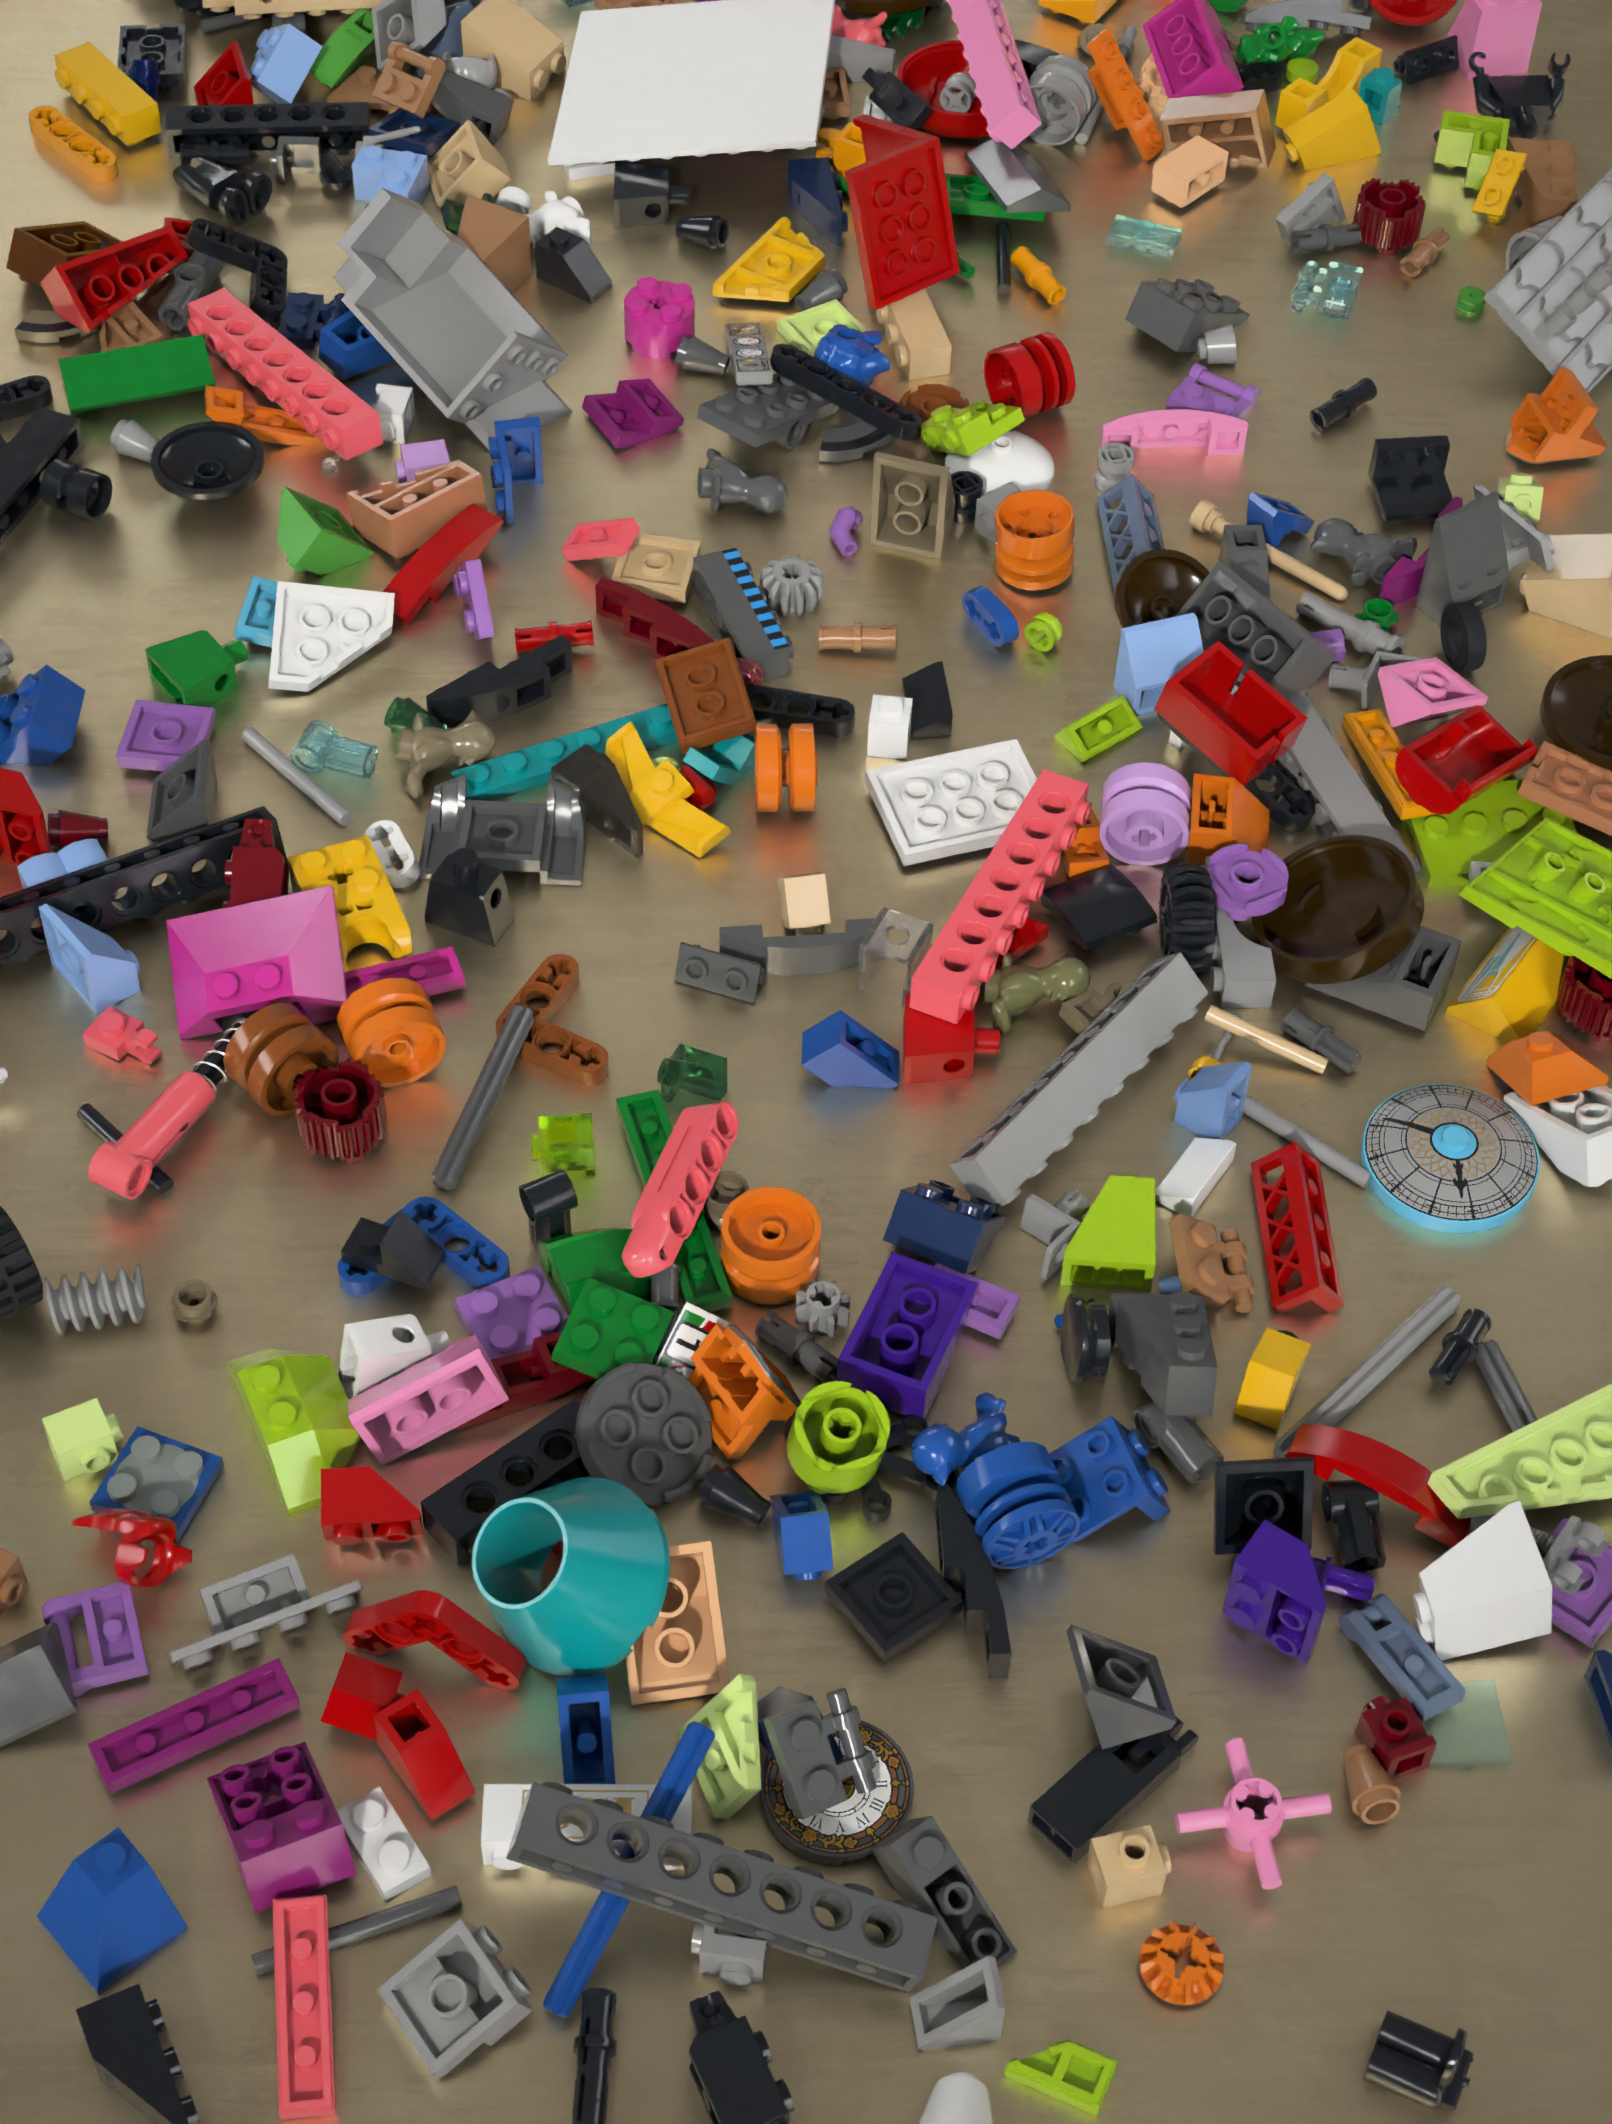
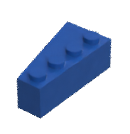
M351 310L320 330L318 358L342 380L396 361Z

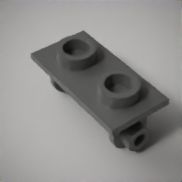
M680 943L675 974L676 982L755 1003L758 984L762 985L766 976V968H762L759 962H751L702 948L696 944Z

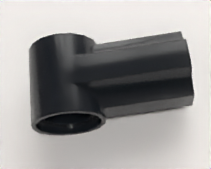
M563 1169L519 1186L520 1199L529 1218L530 1240L536 1250H540V1241L571 1233L570 1210L578 1206V1201L573 1184Z
M1354 1479L1324 1481L1321 1490L1323 1515L1327 1524H1333L1342 1567L1365 1574H1370L1372 1571L1384 1567L1387 1558L1378 1525V1492Z

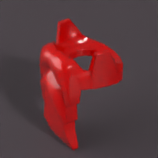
M108 1508L72 1520V1526L98 1528L123 1533L118 1545L114 1569L115 1575L126 1585L141 1588L155 1587L163 1583L174 1571L186 1564L192 1563V1550L173 1542L176 1537L177 1527L176 1523L169 1518H159L151 1516L149 1512L132 1509ZM143 1540H148L154 1550V1560L149 1572L144 1577L139 1578L134 1570L146 1562L149 1552L148 1548L139 1544Z

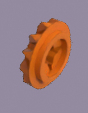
M1173 1920L1168 1926L1160 1929L1154 1927L1149 1937L1142 1944L1139 1955V1969L1145 1984L1156 1996L1176 2005H1193L1208 1999L1220 1986L1224 1972V1954H1221L1217 1947L1214 1935L1208 1936L1199 1930L1196 1923L1190 1926L1180 1925ZM1188 1947L1190 1948V1962L1196 1965V1967L1187 1965L1184 1972L1180 1973L1179 1979L1175 1978V1960L1168 1955L1177 1957L1181 1950Z

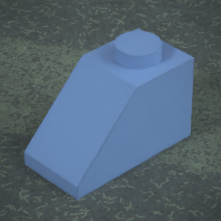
M1247 1061L1203 1067L1192 1080L1185 1079L1174 1095V1101L1177 1102L1174 1121L1201 1138L1224 1140L1242 1120L1253 1065Z

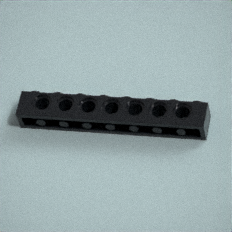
M262 806L0 897V930H7L5 937L0 940V965L14 960H30L38 956L40 951L48 949L43 925L37 928L31 927L33 921L40 917L38 907L44 904H48L100 932H109L119 927L120 923L136 917L148 918L156 915L161 908L173 904L191 903L197 900L199 895L212 890L230 889L231 884L225 883L226 859H232L233 846H240L245 819L271 820L273 823L275 847L288 863L276 818ZM206 859V863L201 870L192 872L195 863ZM167 873L163 883L152 886L153 880L158 875ZM128 887L126 894L122 898L112 900L113 894L118 889ZM84 901L88 902L82 912L72 914L75 905Z

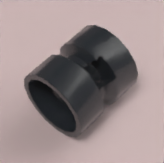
M62 458L53 460L47 466L40 483V495L45 504L64 511H70L71 514L90 521L98 520L105 513L112 497L113 487L108 475L88 468L82 469L81 465Z

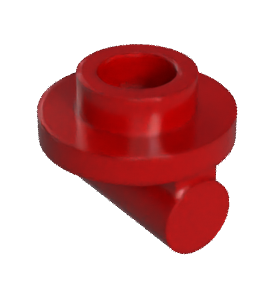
M688 765L681 768L680 774L691 784L694 793L686 798L685 801L698 809H704L712 805L716 799V787L713 782L700 777Z

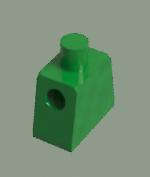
M203 630L145 649L150 678L174 704L211 707L235 691L238 686L235 665L248 660L247 650L240 639H234L221 646L208 631Z

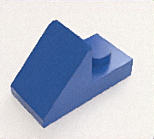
M1253 491L1248 497L1247 525H1262L1265 542L1275 548L1278 547L1286 533L1290 534L1293 530L1307 534L1315 522L1287 501Z

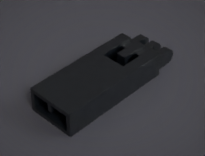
M1176 1717L1177 1722L1172 1729L1102 1750L1099 1743L1030 1806L1028 1822L1075 1865L1088 1853L1091 1838L1107 1835L1179 1769L1181 1757L1196 1744L1199 1736L1190 1729L1176 1741L1173 1737L1179 1733L1184 1725ZM1145 1754L1153 1759L1138 1774H1135L1123 1763L1126 1758H1129L1138 1766Z

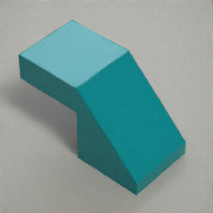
M747 733L715 743L710 752L690 747L683 761L713 781L733 785L755 768V737Z

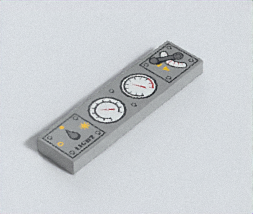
M760 322L725 324V337L736 384L741 386L773 383V370Z

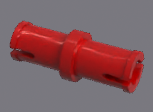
M553 621L549 622V626L514 629L517 654L533 651L540 645L546 644L560 635L571 642V647L594 646L592 621L557 625V622Z

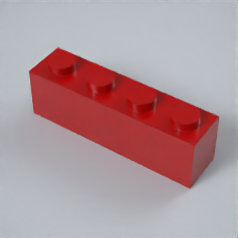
M168 225L57 265L46 275L40 284L57 315L88 334L162 276L173 272L188 255L172 225Z

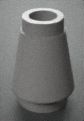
M125 419L120 420L116 424L110 438V444L116 448L118 454L150 463L152 452L160 441L135 420L127 421Z

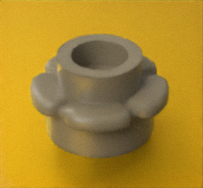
M201 1280L185 1281L174 1292L171 1301L175 1307L173 1313L177 1319L183 1322L199 1323L205 1321L212 1315V1309L217 1307V1296L215 1292L211 1291L208 1284Z

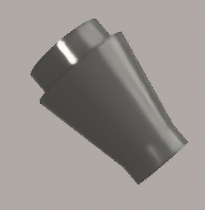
M836 269L822 270L803 292L795 297L796 306L801 312L834 299L841 301L843 295L848 290L847 283Z
M694 335L692 338L683 336L676 354L675 364L681 365L682 370L724 376L729 365L730 355L720 352Z

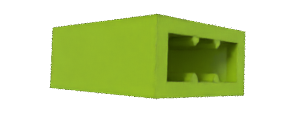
M1110 1175L1064 1251L1060 1286L1151 1292L1156 1266L1155 1178L1139 1177L1136 1175Z

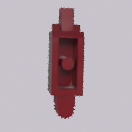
M245 819L240 846H233L232 859H226L225 883L231 884L230 900H224L222 908L288 895L289 864L275 847L273 823L270 819Z

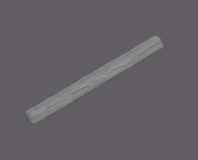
M1450 1286L1440 1287L1275 1443L1273 1452L1276 1458H1285L1301 1424L1334 1427L1459 1308L1460 1294L1453 1291Z

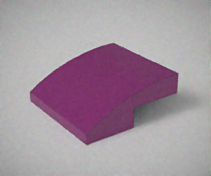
M650 378L621 380L618 383L616 393L585 395L582 405L583 410L616 449L639 445L662 437L682 426L684 422L683 416Z

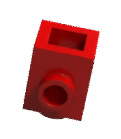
M346 1652L320 1721L377 1741L373 1715L406 1696L397 1692L403 1672Z

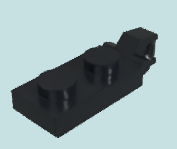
M869 67L861 77L874 89L870 93L869 99L898 125L917 130L933 110L890 71L882 77Z

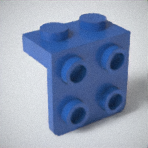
M539 417L494 421L495 437H488L491 460L496 459V462H493V466H490L492 487L500 489L495 491L497 513H504L506 525L514 524L512 487L543 484Z
M1112 1416L1049 1454L1061 1478L1060 1486L1066 1489L1081 1520L1079 1532L1072 1542L1080 1541L1134 1507L1139 1508L1154 1521L1171 1512L1164 1497V1494L1169 1492L1168 1487L1157 1469L1154 1467L1150 1468L1145 1458L1150 1453L1146 1441L1137 1429L1128 1430Z

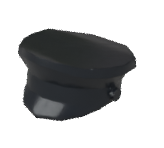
M1076 1292L1071 1293L1065 1302L1061 1329V1354L1067 1376L1072 1382L1079 1383L1084 1382L1091 1376H1094L1095 1379L1104 1378V1374L1108 1372L1111 1350L1109 1317L1103 1301H1097V1298L1084 1300Z

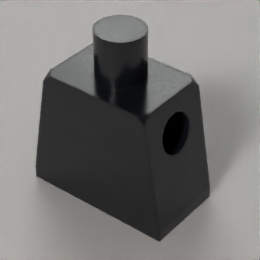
M615 161L614 228L666 224L669 222V206H689V185H669V168L666 166Z
M461 848L454 853L448 854L429 881L424 917L428 923L495 947L515 919L503 873L497 868L478 862L477 854L472 849Z

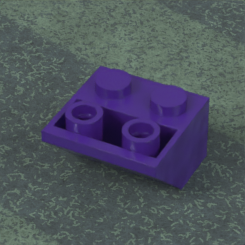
M1264 1520L1234 1561L1222 1612L1228 1615L1239 1627L1253 1630L1271 1641L1280 1652L1289 1656H1296L1305 1663H1308L1312 1657L1327 1607L1312 1556L1306 1543Z

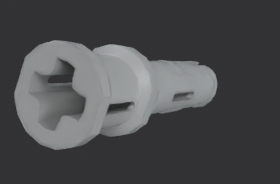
M1306 591L1301 596L1300 601L1306 604H1297L1296 612L1330 630L1340 628L1344 637L1353 642L1355 650L1369 652L1374 656L1376 651L1403 655L1407 644L1406 637L1390 634L1381 629L1380 624L1376 621L1360 620L1315 596L1310 591Z

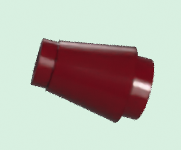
M60 809L58 813H48L50 846H59L60 851L67 845L84 839H97L98 842H108V819Z

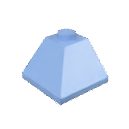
M48 904L38 907L51 964L96 1015L105 1011L109 1006L112 1007L141 991L137 974L141 971V967L130 949L124 951L112 937Z

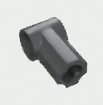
M1154 1401L1133 1412L1134 1426L1142 1435L1147 1445L1151 1448L1160 1447L1190 1484L1197 1483L1199 1485L1211 1478L1215 1472V1462H1222L1224 1460L1222 1453L1196 1424L1195 1416L1164 1415Z

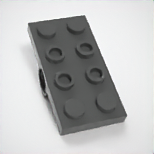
M776 373L773 374V383L747 385L700 404L697 418L755 448L773 441L792 450L804 438L809 424L837 413L839 407Z

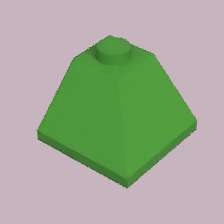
M285 487L283 489L280 502L278 545L288 556L286 562L292 568L303 574L306 571H310L319 576H324L371 556L373 550L338 509Z

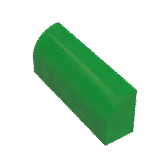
M203 334L58 359L70 414L205 391L206 385L216 387Z

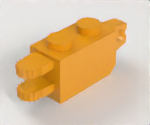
M849 122L842 131L833 130L828 127L818 130L817 141L825 144V146L817 148L816 158L828 157L830 166H833V171L836 170L837 173L846 177L845 171L866 162L860 127L854 126V123Z

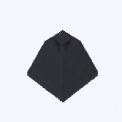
M1312 1456L1215 1462L1213 1551L1215 1555L1240 1554L1264 1520L1306 1543L1309 1549L1312 1548L1314 1459Z

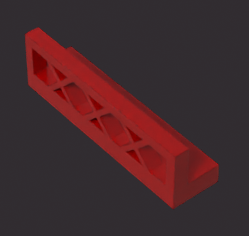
M1293 1142L1251 1163L1272 1305L1281 1314L1312 1300L1326 1312L1330 1313L1343 1307L1344 1303L1320 1163L1297 1142ZM1283 1165L1284 1171L1276 1185H1269L1267 1172ZM1283 1198L1289 1201V1208L1281 1222H1277L1273 1218V1213ZM1289 1234L1295 1237V1244L1287 1258L1284 1259L1279 1256V1249ZM1294 1271L1301 1274L1302 1287L1285 1294V1285Z

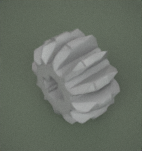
M783 554L781 561L770 560L769 565L762 569V574L760 575V585L764 589L770 611L781 610L784 617L788 613H795L800 617L803 610L814 612L815 605L820 603L821 597H823L824 585L821 569L815 567L811 559L802 561L800 555H797L795 558H788Z

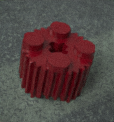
M1371 178V181H1366L1365 184H1362L1361 192L1358 194L1353 223H1357L1360 228L1353 230V232L1361 230V241H1364V244H1370V247L1376 246L1379 254L1394 256L1402 247L1408 248V245L1412 246L1419 239L1426 207L1425 200H1422L1423 196L1419 195L1420 186H1415V183H1410L1408 179L1399 180L1398 184H1394V182L1390 184L1383 182V184H1380L1381 179Z
M1569 956L1556 1000L1557 1015L1566 1019L1567 1023L1572 1022V1027H1580L1581 1032L1589 1031L1590 1037L1597 1042L1612 1041V979L1577 957Z
M347 1058L345 1061L338 1062L335 1068L332 1065H328L326 1070L322 1067L319 1068V1073H315V1070L304 1072L303 1078L298 1079V1085L294 1088L296 1095L294 1103L299 1135L304 1148L308 1151H313L315 1155L321 1153L322 1158L331 1156V1160H335L336 1157H340L341 1161L343 1160L348 1164L364 1161L367 1157V1151H372L371 1146H378V1140H383V1133L387 1131L383 1087H381L380 1081L376 1080L374 1074H369L368 1065L366 1063L360 1065L358 1060L352 1063L350 1058Z

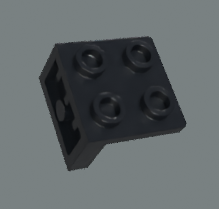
M1447 435L1375 439L1368 475L1385 521L1435 520L1451 502L1453 497L1444 475L1450 449Z

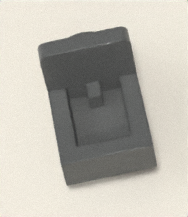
M279 136L277 149L271 150L272 171H277L278 183H286L287 173H320L322 157L319 137Z

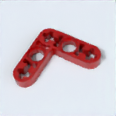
M419 1590L358 1609L351 1614L343 1633V1640L350 1648L373 1656L429 1641L483 1682L503 1690L518 1688L527 1665V1659L521 1652L448 1598L433 1591Z

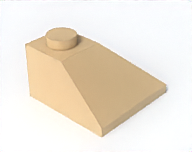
M467 120L428 162L430 186L437 206L442 209L464 206L469 195L490 202L511 180L504 158L470 120Z

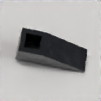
M136 1984L76 2009L101 2081L153 2124H201L191 2094L181 2099L179 2097L174 2082L184 2078L174 2047L163 2050L157 2034L167 2030L156 1998L146 2002L140 1985Z

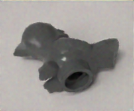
M712 448L707 449L708 462L705 468H699L697 491L699 498H711L712 512H717L720 504L740 502L750 504L753 508L765 514H774L786 506L788 490L780 478L771 474H763L751 478L733 461L722 457L718 451Z
M1331 518L1324 520L1317 526L1314 541L1310 545V552L1345 559L1355 571L1351 576L1352 584L1362 587L1369 578L1376 584H1383L1386 573L1402 556L1412 560L1418 545L1416 538L1408 537L1397 540L1386 535L1364 534L1357 531L1346 520Z

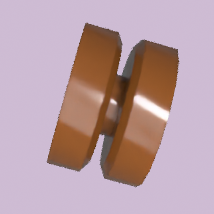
M282 1002L265 1006L249 1016L233 1034L227 1044L223 1058L225 1073L245 1092H248L249 1096L270 1116L279 1117L296 1113L294 1088L298 1085V1079L303 1078L304 1072L315 1070V1073H319V1068L322 1067L326 1070L328 1065H332L335 1068L339 1061L337 1046L317 1027H314L293 1004Z

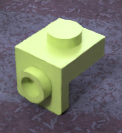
M1511 473L1510 479L1499 478L1498 493L1504 498L1503 502L1507 506L1512 505L1517 514L1524 520L1529 519L1532 524L1539 523L1544 487L1538 481L1533 480V475Z

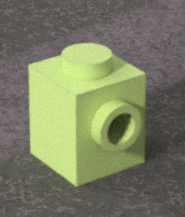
M98 1398L42 1418L49 1446L64 1481L85 1473L100 1471L108 1464L116 1461L118 1453L115 1442L123 1439L114 1413L111 1412L104 1415Z

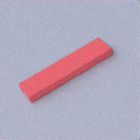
M327 1895L273 1899L280 2120L336 2115Z

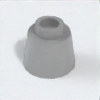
M1232 324L1203 332L1202 338L1196 340L1199 360L1205 359L1207 364H1236L1237 349Z

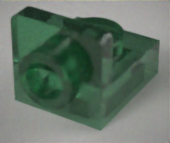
M680 1043L670 1058L663 1059L658 1070L657 1081L661 1083V1097L663 1101L670 1103L681 1089L720 1102L727 1093V1058Z

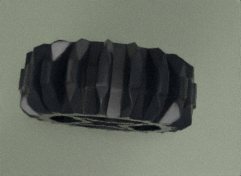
M1185 862L1178 865H1169L1161 879L1158 916L1161 953L1163 957L1181 952L1195 974H1203L1210 966L1214 950V924L1216 922L1214 918V892L1212 891V880L1207 868L1203 864Z

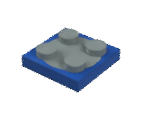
M137 1426L89 1501L91 1509L94 1512L108 1508L132 1509L149 1512L151 1516L159 1518H169L176 1523L177 1532L173 1541L178 1543L224 1468L223 1458Z

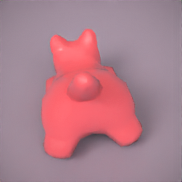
M835 5L831 34L885 47L886 41L882 36L880 25L885 22L887 13L881 12L870 19L849 20L843 16L841 8Z

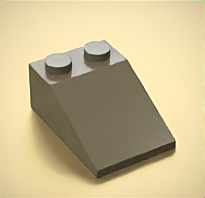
M876 452L873 465L869 544L941 560L953 533L955 498L950 467Z

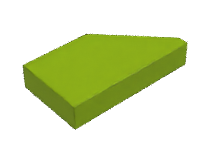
M1067 2039L1047 2047V2050L1020 2060L1018 2058L1009 2060L1005 2067L1004 2076L1098 2116L1116 2071L1118 2061Z

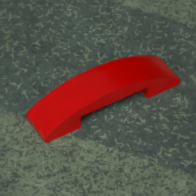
M1301 1424L1285 1458L1312 1456L1314 1459V1474L1328 1481L1333 1470L1336 1469L1420 1514L1414 1528L1450 1548L1465 1538L1470 1526L1471 1517L1456 1518L1427 1484L1432 1472L1402 1452L1367 1436L1331 1426Z

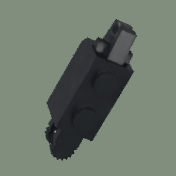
M720 1991L709 1993L704 1997L691 2001L689 2003V2012L696 2036L689 2049L691 2058L689 2073L711 2123L789 2124V2113L794 2111L793 2100L784 2080L775 2081L767 2064L772 2062V2055L763 2033L760 2030L753 2033L745 2015L737 2018Z

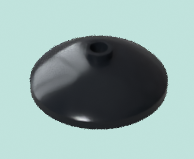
M198 422L175 429L157 443L151 455L152 473L161 487L179 497L194 501L221 500L242 492L256 481L264 467V451L258 438L245 428L226 422Z

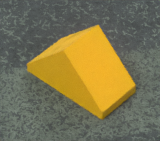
M1267 1327L1249 1360L1234 1415L1278 1431L1311 1344Z

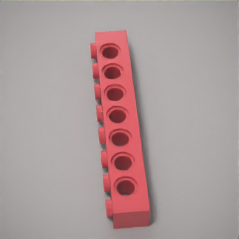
M225 288L187 304L190 315L188 327L193 336L203 334L205 344L212 353L222 357L233 370H237L246 377L252 386L255 385L264 392L270 401H275L281 406L289 417H294L310 434H314L323 441L329 450H334L347 461L383 444L379 413Z
M1043 769L912 976L910 1008L954 1024L959 1022L966 1009L971 1011L974 1008L979 997L982 982L989 983L994 974L999 954L1003 956L1007 954L1012 943L1013 931L1015 928L1021 929L1024 926L1028 917L1030 903L1032 901L1036 903L1039 901L1045 887L1046 877L1048 875L1052 877L1055 875L1061 860L1062 851H1069L1072 847L1077 826H1084L1086 824L1092 807V803L1087 801L1089 784Z

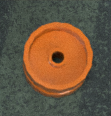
M813 723L791 724L787 734V749H782L781 731L777 724H755L756 812H778L782 804V787H788V803L793 812L814 811L815 786L818 785L817 749H815Z
M386 978L371 982L353 992L341 1005L338 1012V1031L345 1047L348 1049L350 1061L354 1063L358 1060L360 1065L366 1063L369 1074H374L376 1080L380 1081L383 1088H395L413 1083L429 1074L441 1062L446 1051L445 1034L439 1020L434 1016V1008L427 992L419 983L407 978Z
M764 1186L744 1192L732 1200L722 1215L721 1265L729 1287L740 1297L757 1304L778 1305L796 1300V1292L798 1290L806 1292L812 1280L817 1279L819 1275L822 1221L816 1207L802 1194L785 1187Z

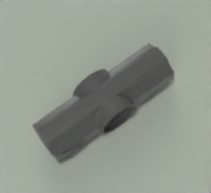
M195 250L187 263L179 265L175 269V284L158 310L159 320L164 322L170 330L181 331L184 326H188L190 315L187 304L209 295V290L225 262Z

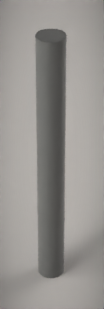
M455 1885L329 1928V1950L331 1951L462 1906V1901L458 1888ZM274 1947L251 1955L257 1976L275 1970Z

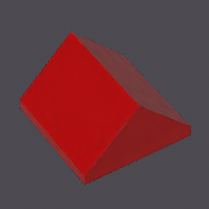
M235 40L194 86L199 106L254 104L249 73L240 44Z

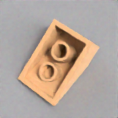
M711 1541L668 1546L670 1571L663 1606L653 1627L647 1625L640 1637L630 1647L633 1652L625 1658L631 1705L718 1694L730 1683Z

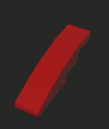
M472 503L435 533L401 568L383 591L395 593L393 618L409 626L427 600L436 603L452 581L453 574H457V567L465 561L476 560L504 523L502 518Z

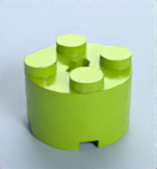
M832 1381L818 1385L810 1390L798 1406L788 1434L787 1455L795 1473L807 1484L808 1488L817 1494L847 1493L864 1486L877 1472L888 1443L890 1420L884 1405L870 1391L866 1390L865 1393L851 1387L852 1383Z

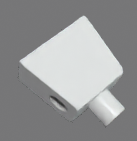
M411 1314L345 1324L338 1376L350 1400L360 1395L367 1387L381 1384L402 1373L409 1365L423 1362L444 1351L451 1343L444 1330L425 1335L416 1316Z

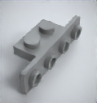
M1482 484L1473 486L1476 500L1492 493ZM1498 496L1509 571L1529 559L1533 560L1546 572L1553 570L1554 565L1551 555L1555 553V549L1550 537L1546 533H1540L1529 519L1524 520L1517 514L1512 505L1507 506Z
M293 1553L199 1589V1594L214 1636L170 1652L168 1658L171 1666L180 1662L183 1663L185 1670L199 1666L214 1659L211 1650L229 1643L233 1651L245 1648L262 1640L259 1634L260 1631L278 1625L281 1633L309 1622L306 1613L324 1606L328 1614L356 1604L353 1595L360 1593L364 1589L361 1580L353 1581L310 1598Z

